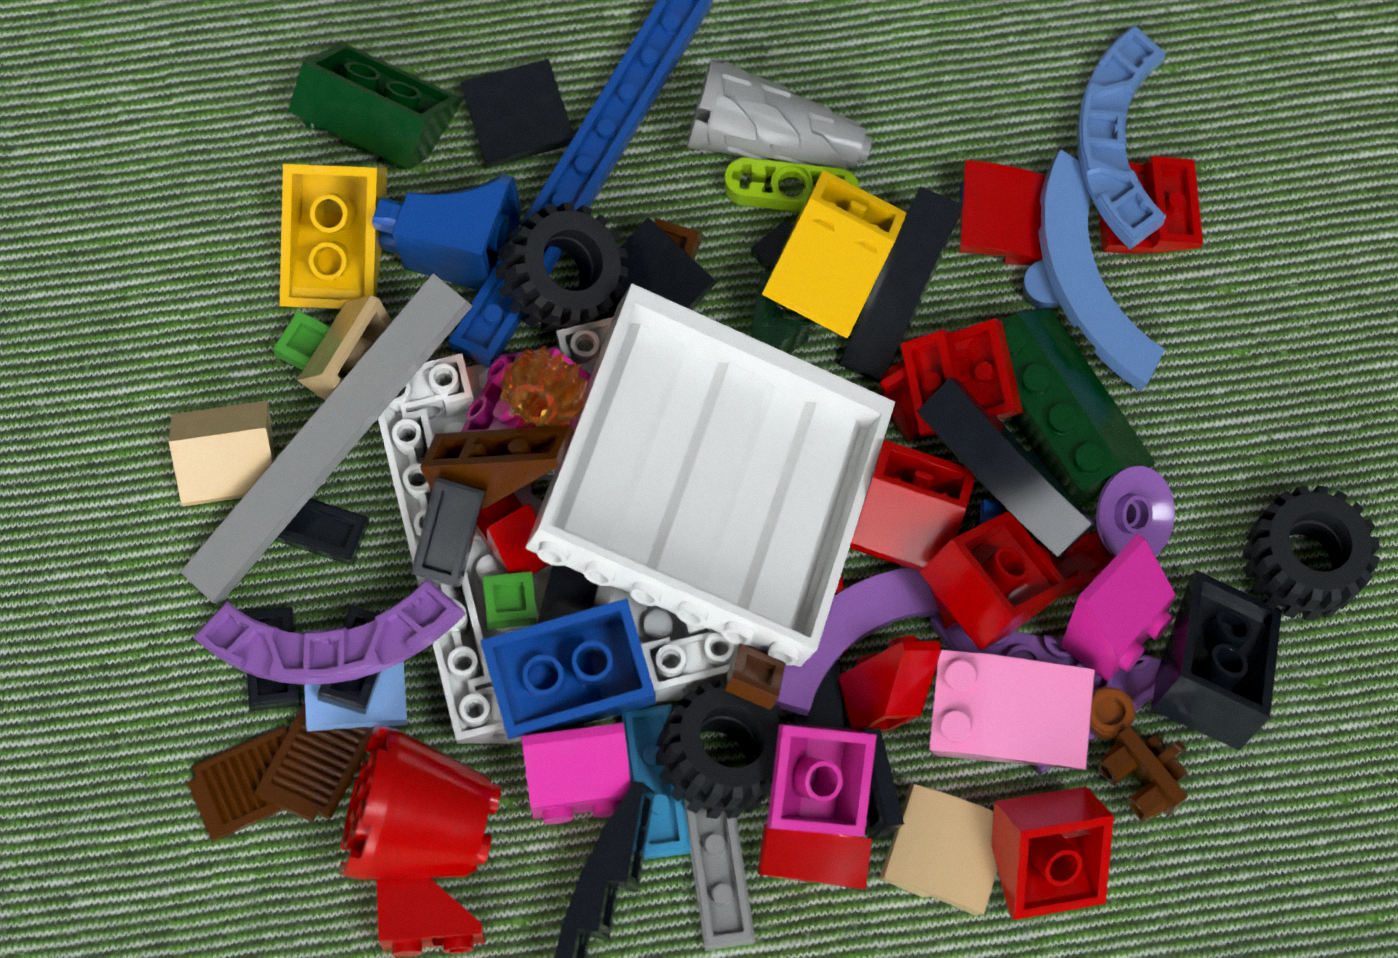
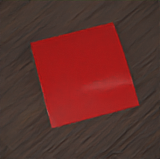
M1151 156L1144 164L1128 162L1145 192L1166 215V218L1160 228L1129 250L1113 233L1098 211L1102 252L1160 253L1200 248L1203 245L1195 160Z
M965 160L959 253L1004 256V264L1031 266L1043 260L1039 241V228L1041 227V204L1039 203L1045 175L1013 166Z
M994 318L952 333L942 329L900 344L920 435L929 436L936 433L918 414L917 410L950 377L959 379L988 414L996 415L999 420L1023 413L1002 321Z

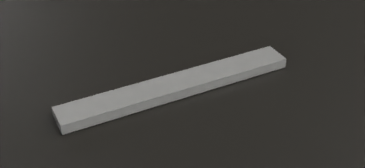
M433 273L180 573L211 602L220 605L467 314L472 305Z

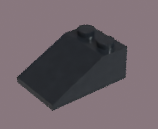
M1195 570L1190 577L1157 671L1151 710L1240 751L1271 716L1282 610L1278 608L1273 610L1266 602Z

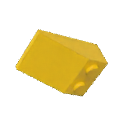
M283 164L280 306L342 309L345 302L369 295L376 297L382 249L379 244L381 231L374 229L372 219L380 198H386L387 167Z

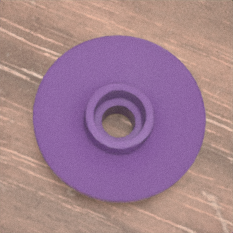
M1128 466L1114 473L1104 485L1096 509L1097 530L1107 551L1116 557L1138 533L1146 539L1153 554L1156 556L1165 547L1171 536L1175 519V506L1172 492L1164 478L1155 470L1145 466Z

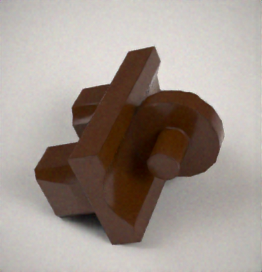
M1128 726L1117 735L1111 745L1112 748L1100 760L1097 766L1109 783L1114 786L1129 774H1134L1143 788L1131 796L1127 802L1130 809L1143 823L1161 815L1163 812L1169 817L1188 798L1187 794L1177 783L1188 774L1177 760L1187 749L1181 741H1177L1167 748L1157 734H1155L1144 743L1133 728Z

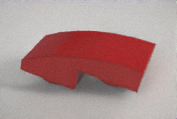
M764 824L757 875L866 890L872 839L851 835L768 828L767 824Z

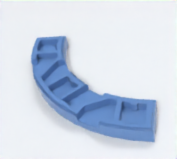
M1132 25L1120 35L1101 57L1086 86L1077 125L1078 158L1088 192L1100 215L1129 250L1160 228L1166 218V215L1145 192L1135 172L1131 170L1126 154V118L1128 107L1140 85L1151 72L1163 63L1166 55L1160 47L1135 25Z
M1060 149L1054 156L1046 173L1039 203L1041 204L1039 241L1049 282L1074 328L1078 326L1096 348L1093 352L1119 377L1141 391L1148 384L1165 349L1147 337L1132 323L1106 288L1097 269L1089 239L1088 213L1091 196L1082 176L1079 160Z

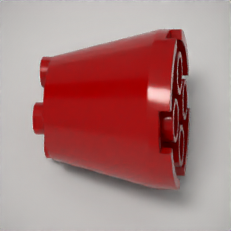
M376 724L366 743L365 751L371 753L369 760H364L359 776L355 778L346 813L340 849L350 852L347 861L340 863L339 875L358 880L466 878L470 873L474 874L478 864L484 865L488 858L492 836L491 834L484 833L488 814L495 815L501 797V785L491 783V779L488 776L398 729Z

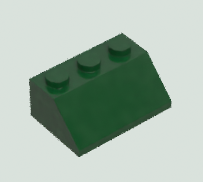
M341 42L302 62L288 112L301 118L303 124L309 128L319 131L327 130L341 137L342 141L351 148L369 150L383 157V161L391 167L410 170L429 158L460 107L462 98Z

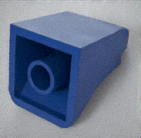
M501 174L481 185L456 192L440 194L407 192L403 203L381 197L372 223L374 229L381 231L379 240L381 249L399 254L404 269L431 276L434 273L441 280L480 291L499 260L497 259L499 249L506 244L504 239L519 225L522 208L515 177Z

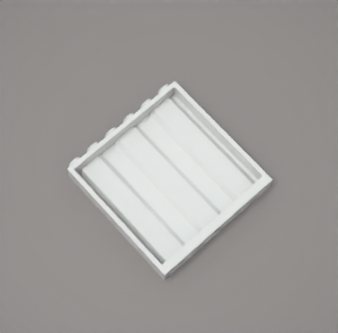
M631 283L613 316L571 426L574 433L560 466L554 471L525 549L537 553L538 557L548 564L555 566L565 565L583 573L592 583L601 586L611 585L625 591L635 601L643 605H657L671 611L687 624L694 626L703 625L723 634V637L733 644L749 645L768 653L771 657L786 662L785 665L801 667L818 649L895 401Z

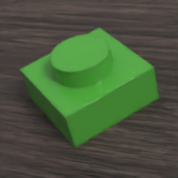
M297 311L273 348L275 356L304 370L330 327Z
M532 571L482 576L487 630L537 624Z

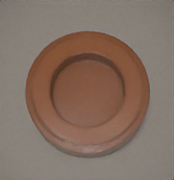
M1114 687L1100 688L1093 692L1090 732L1101 739H1116L1120 732L1132 725L1135 718V707L1131 698L1124 691Z

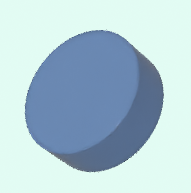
M1043 260L1034 263L1028 268L1024 277L1023 293L1025 298L1031 305L1039 309L1048 310L1059 307L1060 304L1049 282Z

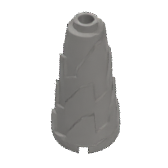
M711 58L702 85L703 89L697 102L686 148L699 152H720L753 159L767 160L771 158L798 164H818L845 170L848 167L855 168L857 162L866 163L873 137L865 135L866 129L860 126V122L833 113L828 107L792 94L787 87L748 73L725 60Z

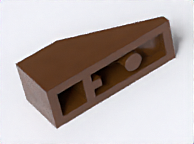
M571 425L438 433L435 434L420 468L431 491L437 476L487 489L482 509H485L559 467L574 432Z

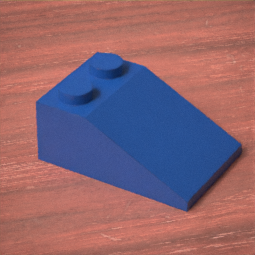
M627 598L480 640L508 739L606 719L656 704V694Z

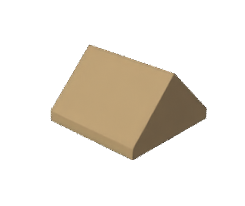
M369 295L345 302L297 381L326 400L392 322L380 299Z
M268 400L172 414L169 446L183 507L243 498L274 462L275 454Z

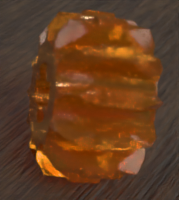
M542 346L535 352L526 348L523 353L516 357L513 363L508 365L500 382L503 385L500 399L510 404L508 415H519L523 418L524 428L532 423L536 424L537 427L569 425L572 419L581 412L585 405L584 400L586 399L584 393L586 392L585 388L588 381L578 376L579 364L566 363L563 360V352L553 356L545 346Z

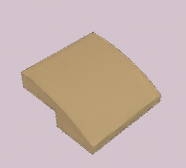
M916 784L910 785L901 811L904 825L894 832L879 879L922 898L932 896L970 914H984L998 871L991 847L994 811L931 788Z

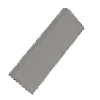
M684 799L691 845L690 857L704 951L755 944L756 940L737 819H728L726 811H723L718 819L707 818V810L700 808L697 814L687 810L690 802Z

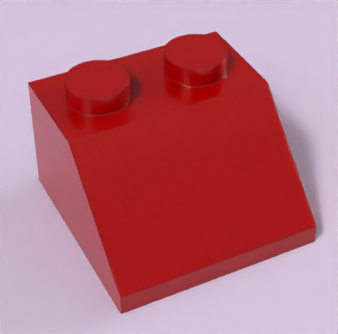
M1010 511L951 539L920 571V574L930 585L935 595L941 599L980 651L1009 636L1071 588Z
M1087 786L994 801L991 847L1009 915L1013 920L1106 904L1114 815Z

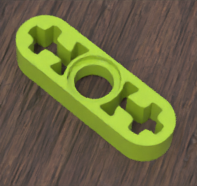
M739 158L730 163L726 169L724 189L727 197L738 205L800 212L812 191L813 181L817 182L823 169L858 188L859 182L853 173L841 168ZM744 174L751 175L749 189L740 188L739 181ZM766 176H772L770 193L765 192ZM786 178H797L804 184L805 189L798 196H786L779 190V183Z

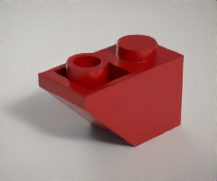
M914 635L895 638L887 643L888 649L858 658L855 661L856 667L839 675L851 729L862 732L865 729L880 727L881 732H890L921 716L941 653L939 641H917V637Z
M431 878L376 880L378 939L383 951L392 950V956L414 957L423 954L422 948L443 946L444 953L459 954L474 951V944L485 943V932L482 923Z

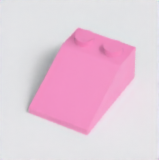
M941 650L937 667L929 750L940 757L1086 770L1095 670L994 654Z

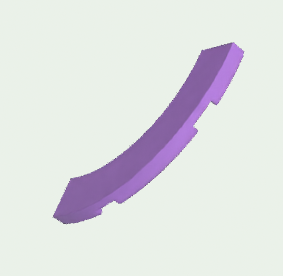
M911 568L892 570L867 578L836 594L833 598L817 651L801 667L785 665L779 697L773 706L778 704L780 709L808 716L814 696L822 680L836 663L837 659L854 643H858L872 633L892 625L895 621L915 616L924 618L940 614L930 585L920 574V571Z
M427 578L416 590L398 604L375 616L374 621L352 629L344 627L327 631H309L304 634L282 631L277 627L267 625L247 616L227 601L193 638L222 661L236 669L260 678L302 685L332 684L375 674L407 660L447 633L466 613Z

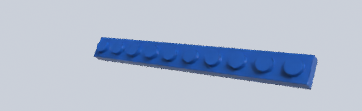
M713 0L657 1L523 221L535 212L540 211L543 207L551 204L558 207L563 202L573 203L574 211L582 205L591 207L712 7ZM545 246L543 259L548 275L564 250L554 246ZM501 260L497 261L473 300L472 308L462 318L449 339L450 350L459 354L462 353L463 356L489 368L500 357L525 315L521 311L514 315L508 308L513 304L510 296L502 298L498 288L505 283L504 279L496 278V267L503 263Z

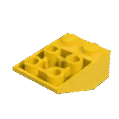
M823 169L797 217L762 295L848 338L895 243L907 212Z

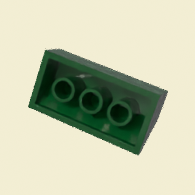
M1052 309L1017 312L1002 320L1023 413L1011 416V418L1035 454L1080 506L1099 497L1104 485L1114 473L1128 466H1145L1148 468L1154 466L1155 461Z

